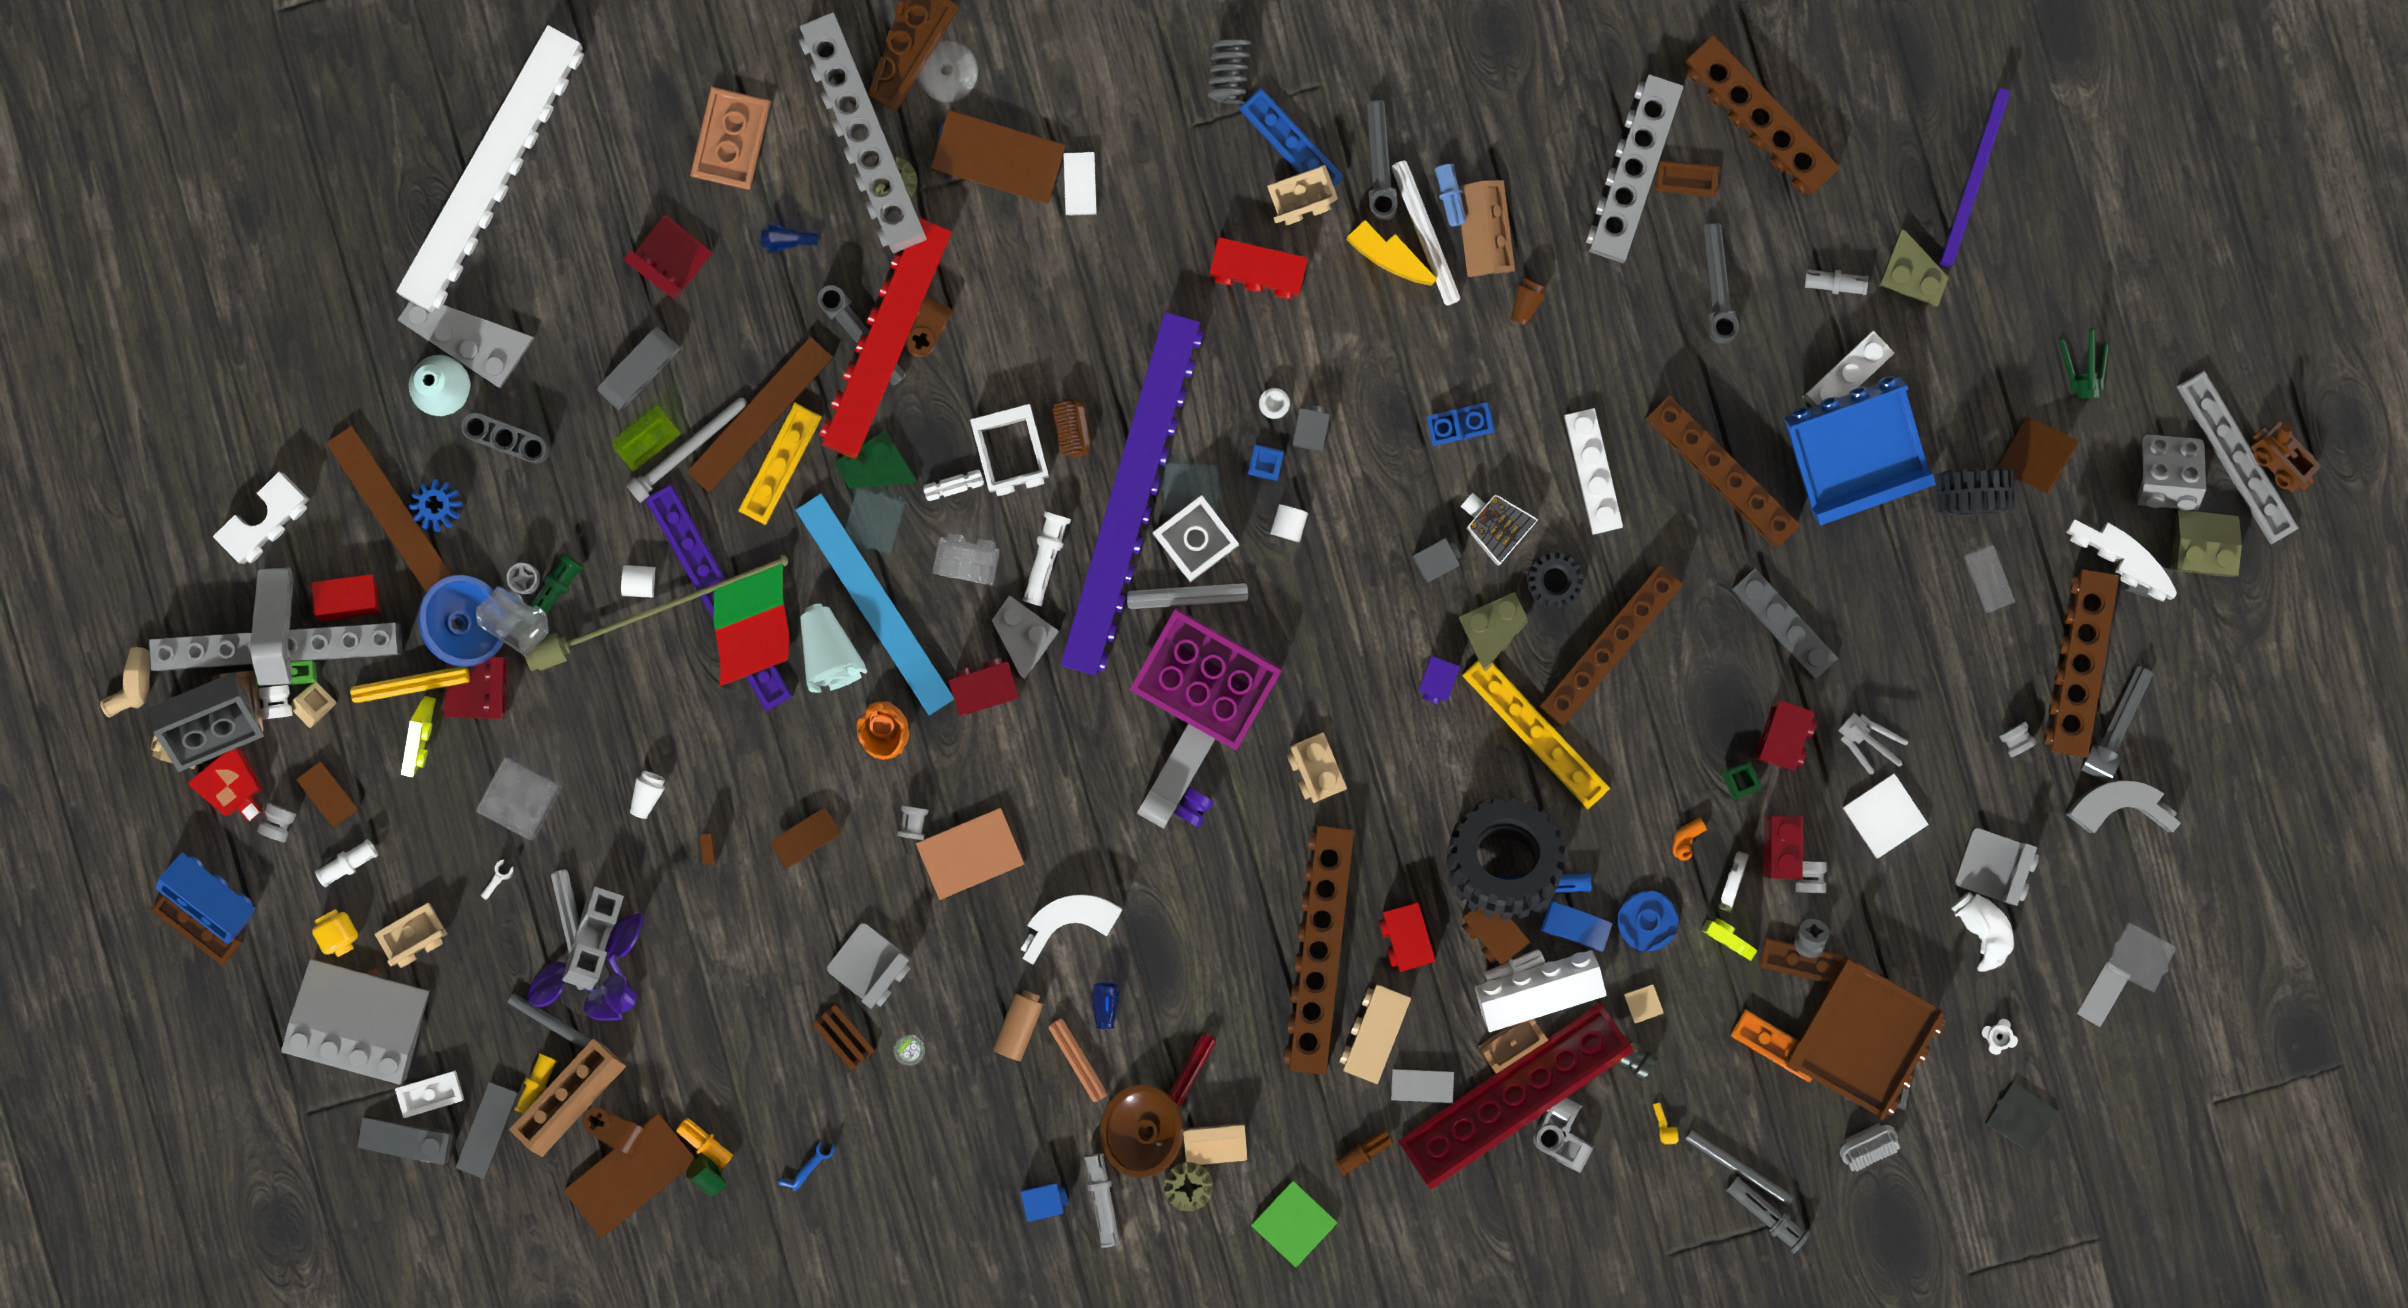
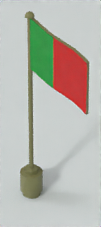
M780 555L781 559L569 641L566 640L565 636L559 637L557 632L532 641L528 647L523 648L525 659L531 671L536 669L539 671L568 661L567 654L571 653L570 646L714 591V627L720 656L719 687L788 660L790 635L783 600V565L784 567L787 566L788 558L785 555Z

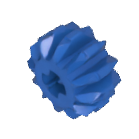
M432 479L431 490L427 484L421 483L420 488L424 493L422 495L417 492L412 493L414 498L419 499V503H412L409 505V508L420 510V512L413 516L414 521H420L425 518L422 528L427 530L433 522L434 531L440 532L441 521L447 528H451L453 525L449 517L460 519L461 515L454 512L453 509L463 507V502L453 501L460 493L456 489L448 493L451 485L449 482L445 481L441 488H439L438 480ZM436 497L438 501L443 502V508H438L439 513L429 508L430 502L434 503L433 499Z

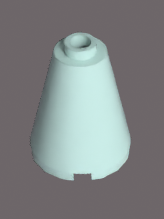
M433 355L423 359L415 366L409 379V392L413 402L419 409L434 416L453 414L463 407L471 386L468 372L463 365L456 359L446 355Z
M814 604L805 608V613L800 619L806 681L809 691L815 693L822 692L820 687L829 685L830 690H834L862 678L860 672L866 674V666L830 608L823 607L822 604Z

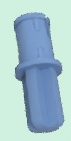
M1454 164L1439 166L1435 168L1441 191L1439 199L1444 202L1449 225H1462L1466 222L1461 200L1463 190H1459Z

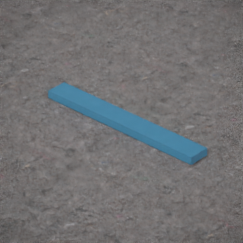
M819 494L795 511L928 715L930 716L953 701L952 693L823 495Z

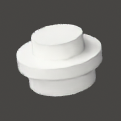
M1278 388L1266 390L1259 400L1261 412L1271 419L1283 417L1290 406L1288 395Z

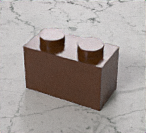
M1480 908L1476 912L1470 909L1461 916L1465 921L1461 927L1472 940L1476 937L1480 939L1484 944L1481 951L1492 964L1497 960L1500 965H1503L1530 943L1512 919L1501 920V915L1493 914L1491 919L1485 917V911Z

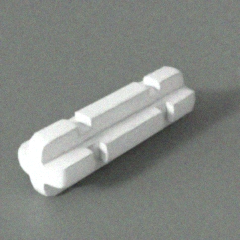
M980 470L967 472L968 475L965 476L960 474L940 480L938 484L935 482L926 484L924 486L926 499L932 501L939 499L941 495L946 497L966 491L968 487H972V489L980 487L984 484Z

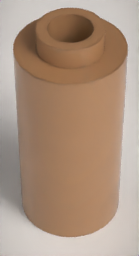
M1023 990L1022 994L1015 993L994 1045V1052L1016 1061H1022L1044 1005L1038 1002L1039 995Z

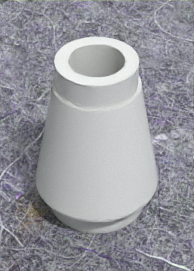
M642 771L640 777H636L630 809L632 815L647 819L648 814L665 789L663 786L665 779L648 771Z

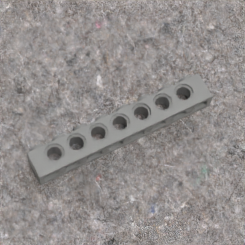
M834 12L801 25L800 29L803 36L799 37L798 40L804 54L811 53L814 63L809 65L815 81L822 80L825 91L820 92L827 110L833 108L837 118L831 121L838 137L844 135L848 145L843 147L849 164L855 162L859 173L855 174L854 177L860 191L866 190L870 200L865 202L871 219L878 218L881 228L876 231L882 246L889 245L892 253H896L927 240ZM833 47L834 52L831 56L825 58L819 56L823 48ZM844 74L845 80L841 84H831V79L834 75ZM854 101L857 103L853 111H842V106L846 102ZM860 128L868 130L865 138L861 140L853 138L856 130ZM868 157H879V161L875 166H864V162ZM882 183L890 185V190L886 194L879 195L875 193L878 185ZM892 211H900L902 213L901 218L896 222H888L886 220L888 214Z
M387 623L289 630L288 652L291 662L403 655L401 624ZM252 633L149 640L151 670L167 671L253 665L251 658Z

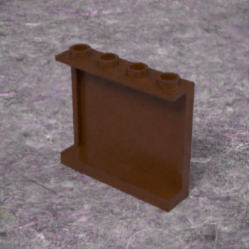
M1845 956L1784 1062L1790 1069L1802 1072L1878 1115L1879 1119L1884 1121L1887 1114L1892 1116L1900 1102L1897 1097L1902 1088L1907 1090L1915 1077V1073L1912 1071L1917 1062L1923 1063L1929 1054L1931 1047L1928 1046L1931 1038L1933 1035L1938 1036L1946 1024V1020L1943 1019L1945 1013L1942 1009Z

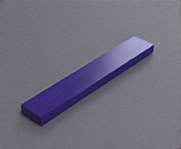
M1999 87L1994 92L1937 265L1948 268L1954 264L2010 96L2009 90Z

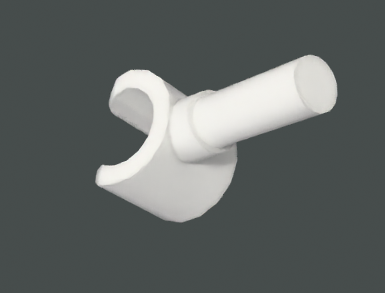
M504 860L496 863V874L481 894V897L486 900L502 880L509 879L513 875V867L506 875L498 872Z

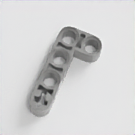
M290 567L258 570L251 634V658L260 686L291 684L292 665L288 652L293 595V577Z
M1188 724L1137 814L1164 829L1215 738Z

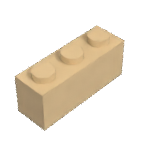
M1375 984L1374 989H1367L1362 1005L1366 1006V1010L1362 1018L1356 1017L1351 1030V1034L1355 1035L1351 1047L1345 1046L1339 1061L1344 1064L1343 1071L1378 1084L1411 997L1379 984Z

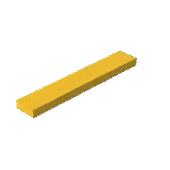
M1479 660L1476 661L1462 676L1586 809H1589L1610 790V787L1493 663H1491L1492 666L1487 671H1483Z

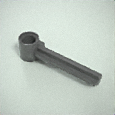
M1373 100L1367 103L1373 190L1369 191V210L1375 220L1387 222L1396 214L1397 197L1396 189L1391 188L1385 103L1381 100ZM1380 199H1387L1391 202L1392 208L1388 212L1382 213L1376 210L1375 203Z
M1709 223L1703 227L1713 313L1708 315L1710 324L1709 334L1716 343L1727 344L1735 338L1739 329L1736 311H1731L1722 226L1720 223ZM1720 321L1728 322L1732 327V333L1726 336L1719 334L1716 330V324Z
M828 285L820 290L817 299L818 304L831 320L836 318L856 343H858L861 334L868 335V327L849 306L852 301L842 289L835 285ZM828 291H836L841 297L840 304L835 308H828L823 302V297ZM896 363L889 380L893 386L906 376V373L898 363Z
M2142 666L2136 667L2100 744H2094L2090 747L2088 758H2084L2080 770L2107 783L2111 781L2121 760L2116 752L2152 679V671Z

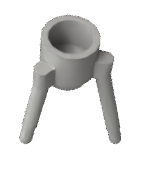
M1853 713L1838 730L1844 735L1841 741L1851 749L1869 774H1873L1874 769L1854 741L1860 744L1864 739L1897 766L1902 765L1900 759L1869 735L1871 731L1869 728L1903 745H1907L1908 740L1870 721L1863 714L1859 717L1856 713Z

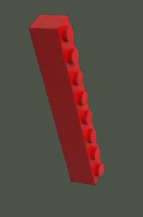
M919 217L918 219L927 240L904 249L903 252H896L890 268L895 269L891 280L885 278L878 294L883 297L879 308L873 306L866 322L872 326L867 336L861 334L855 348V352L860 353L855 364L849 363L843 376V380L848 381L844 392L837 391L831 408L836 409L832 420L825 419L819 436L824 437L822 446L852 459H856L952 233V231Z

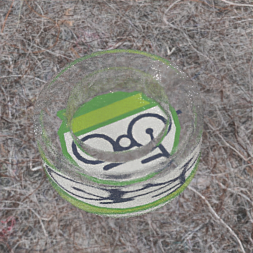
M905 1035L896 1042L894 1055L901 1064L913 1066L923 1059L925 1045L919 1037Z

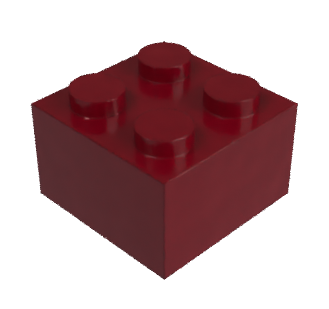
M998 658L983 663V670L973 672V669L969 667L953 673L955 678L948 681L959 716H965L1021 698L1009 662L1003 663L1002 659Z
M1781 700L1773 701L1753 759L1787 771H1795L1796 767H1802L1807 754V749L1803 748L1805 740L1813 736L1817 720L1813 719L1815 712Z

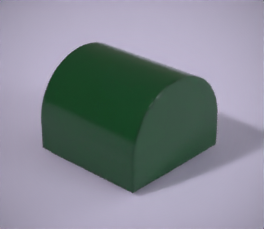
M1751 760L1721 772L1732 800L1763 789Z
M699 1154L686 1171V1177L708 1196H715L726 1187L722 1170L703 1154Z

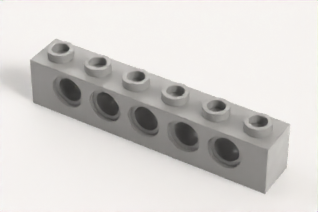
M1650 74L1645 82L1639 81L1634 98L1639 99L1636 111L1630 109L1624 127L1630 129L1626 140L1622 138L1619 140L1615 156L1620 157L1617 168L1611 167L1605 185L1610 186L1607 197L1601 196L1595 214L1600 215L1597 227L1593 225L1590 227L1586 243L1591 244L1588 252L1621 263L1626 261L1684 86ZM1647 103L1657 104L1661 111L1660 116L1656 118L1647 116L1644 111L1645 105ZM1643 131L1649 134L1651 138L1650 145L1646 147L1639 146L1635 142V134L1637 132ZM1630 160L1638 162L1641 166V173L1636 176L1629 175L1625 170V163ZM1620 189L1627 190L1632 197L1631 203L1627 205L1618 203L1615 198L1616 191ZM1610 218L1618 219L1622 224L1621 232L1617 234L1610 233L1606 229V221Z

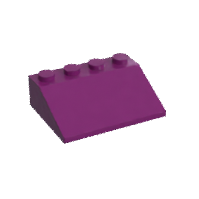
M1176 608L1129 690L1237 751L1283 668Z

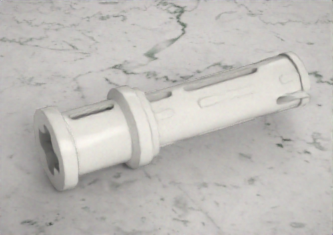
M1046 511L1044 513L1046 520L1042 534L1037 536L1036 540L1039 545L1037 556L1022 600L1038 606H1042L1057 551H1060L1061 548L1063 549L1062 538L1066 525L1071 522L1069 518Z

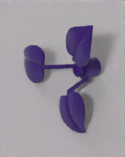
M643 914L625 917L614 925L609 935L605 952H607L606 955H609L608 960L616 975L608 977L602 984L598 985V989L593 987L592 990H588L591 993L587 996L584 1003V1012L587 1016L597 1020H621L622 1012L630 1010L636 1003L637 994L627 986V978L619 969L616 957H624L634 946L643 923ZM554 962L544 967L532 981L527 1001L536 1007H543L553 1003L564 989L562 978L566 964L564 962Z

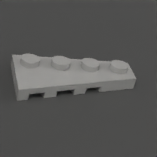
M410 301L398 318V321L500 389L534 340V337L445 305H442L440 309L435 308L433 313Z

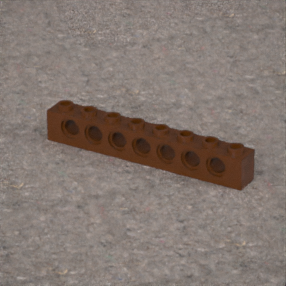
M1317 826L1316 832L1310 831L1308 849L1314 850L1313 862L1306 863L1305 880L1310 881L1309 893L1303 892L1301 911H1307L1306 923L1299 924L1298 941L1303 942L1302 954L1296 953L1294 972H1300L1299 985L1293 984L1291 1002L1296 1003L1295 1015L1289 1014L1287 1033H1293L1292 1046L1286 1045L1284 1063L1289 1064V1071L1319 1075H1326L1354 836V830ZM1326 849H1332L1337 853V863L1332 867H1326L1320 861V855ZM1322 880H1330L1334 885V892L1329 897H1321L1317 893V885ZM1320 910L1327 911L1331 917L1329 925L1324 928H1319L1313 923L1314 914ZM1315 941H1322L1327 946V953L1322 958H1314L1310 954V946ZM1316 971L1323 975L1324 982L1320 988L1312 989L1307 986L1306 977L1309 973ZM1309 1002L1318 1004L1320 1007L1319 1016L1315 1019L1305 1018L1302 1013L1305 1004ZM1304 1033L1315 1035L1317 1043L1313 1049L1305 1050L1300 1047L1299 1039Z

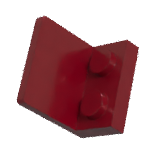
M663 216L635 253L630 250L623 260L676 301L710 258L712 252L670 218Z
M491 657L481 664L466 666L469 670L470 681L445 687V717L506 719L508 658ZM446 662V669L460 667Z

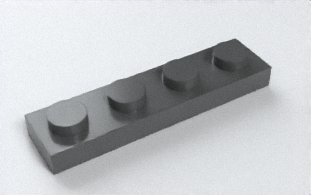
M1755 568L1731 589L1814 679H1817L1838 659Z

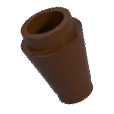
M1523 278L1522 283L1517 285L1510 319L1527 326L1529 320H1531L1546 296L1544 294L1546 286Z

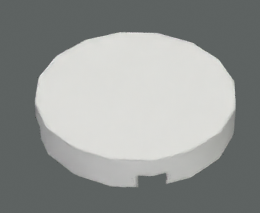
M1741 851L1736 853L1734 864L1729 873L1719 905L1721 910L1727 912L1732 910L1749 858L1747 853Z

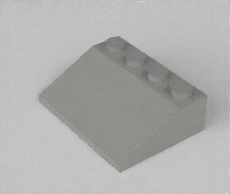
M310 959L288 1023L281 1052L400 1085L408 1076L430 991Z

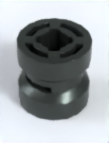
M1632 1039L1629 1043L1634 1052L1616 1063V1065L1623 1070L1629 1068L1633 1073V1077L1642 1082L1655 1065L1658 1057L1651 1052L1643 1051L1641 1045Z

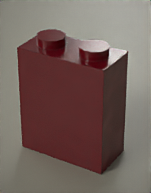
M1764 816L1763 877L1771 879H1803L1802 816Z

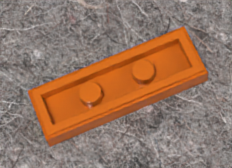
M1745 1009L1729 1036L1810 1083L1812 1078L1800 1071L1796 1072L1790 1069L1784 1062L1797 1039Z

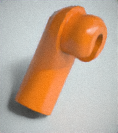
M1700 817L1675 832L1672 850L1674 856L1679 858V860L1686 861L1692 857L1693 838L1707 830Z

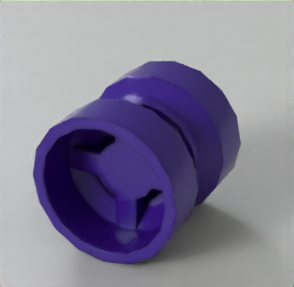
M1188 786L1184 793V802L1177 805L1173 813L1200 828L1204 821L1203 814L1211 809L1215 801Z

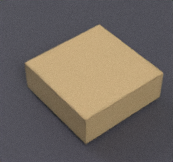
M1653 984L1624 994L1634 1023L1664 1013Z

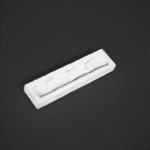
M1595 408L1565 415L1564 418L1592 535L1623 528Z

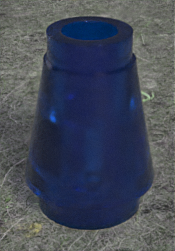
M1093 984V991L1090 992L1096 1028L1098 1029L1114 1028L1121 993L1118 991L1117 984Z

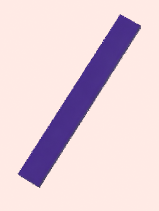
M669 484L648 496L645 501L696 590L698 591L726 580L674 486ZM714 591L700 597L714 620ZM776 665L746 676L766 712L793 697Z

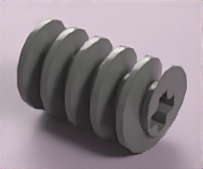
M1222 38V40L1213 42L1212 48L1219 51V53L1212 54L1211 60L1218 65L1211 66L1210 73L1218 77L1209 79L1208 84L1216 89L1208 91L1207 97L1217 102L1228 104L1245 103L1237 99V95L1246 93L1245 89L1238 87V83L1247 81V78L1240 75L1239 71L1249 68L1248 65L1241 62V59L1250 57V53L1243 51L1242 47L1251 45V41Z

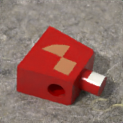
M240 747L222 754L188 782L190 787L224 816H230L239 810L249 823L263 812L253 799L263 787Z

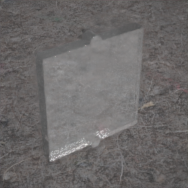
M2127 923L2119 941L2113 945L2115 949L2106 969L2154 993L2163 974L2169 971L2167 966L2177 947Z

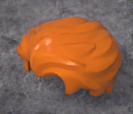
M882 701L870 704L866 708L865 714L857 720L859 742L865 751L874 758L888 760L889 758L896 757L902 753L908 742L909 729L906 717L891 702Z

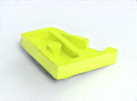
M424 696L410 720L401 775L413 777L418 767L423 768L425 765L427 750L424 747L432 729L431 719L436 698Z
M1718 918L1714 922L1706 920L1701 931L1752 961L1757 950L1733 934L1736 928Z

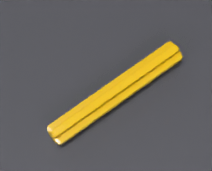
M466 666L353 686L350 689L352 701L360 703L468 683L470 681V674Z

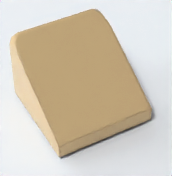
M316 682L312 683L295 697L290 706L292 711L311 728L337 702Z

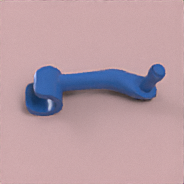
M821 1141L816 1147V1153L798 1172L795 1181L781 1178L778 1185L793 1188L792 1191L798 1190L820 1161L830 1158L835 1153V1145H832L831 1153L825 1155L820 1150Z

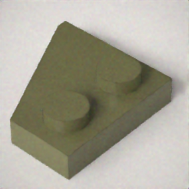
M1515 592L1459 617L1483 671H1487L1492 666L1491 663L1502 650L1504 651L1508 647L1514 635L1519 633L1528 623L1527 616Z

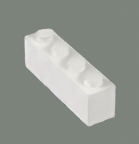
M1592 950L1576 953L1568 958L1547 962L1542 966L1526 971H1518L1513 975L1497 980H1489L1484 984L1475 986L1481 1013L1489 1032L1607 996L1600 966Z

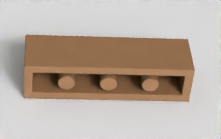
M592 1039L509 1130L530 1151L543 1157L620 1074L626 1065L605 1045Z

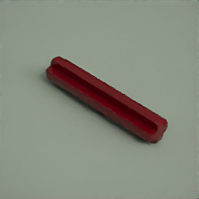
M1207 1033L1201 1034L1169 1092L1178 1108L1182 1105L1216 1044V1039Z

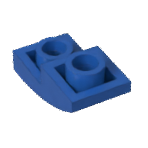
M1489 402L1426 416L1433 446L1496 432Z
M1550 902L1541 931L1565 941L1575 942L1596 952H1603L1613 923L1556 902Z

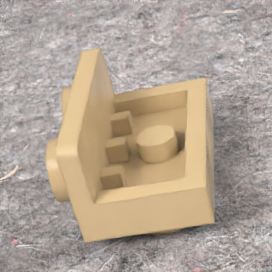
M1326 165L1267 186L1278 214L1273 217L1275 223L1285 220L1286 225H1290L1302 220V214L1312 211L1314 216L1331 209L1329 204L1338 199Z
M426 903L375 933L376 938L389 958V965L399 964L400 968L415 961L417 958L414 954L425 948L428 953L442 945L441 938L448 935L430 903Z

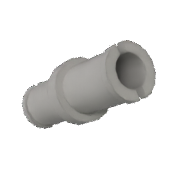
M1807 269L1805 288L1831 290L1832 294H1838L1840 291L1866 295L1869 276L1842 274L1841 270L1826 272Z

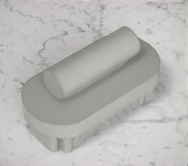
M1877 1123L1844 1139L1846 1144L1842 1146L1840 1156L1852 1171L1856 1170L1858 1172L1859 1169L1862 1170L1869 1166V1164L1875 1163L1876 1160L1879 1161L1883 1157L1886 1158L1890 1154L1897 1153V1150L1900 1149L1897 1140L1898 1135L1892 1126H1880Z

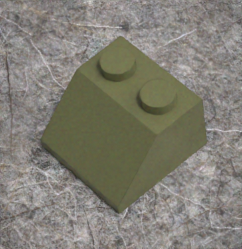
M2178 509L2171 570L2224 577L2239 576L2242 548L2239 516Z

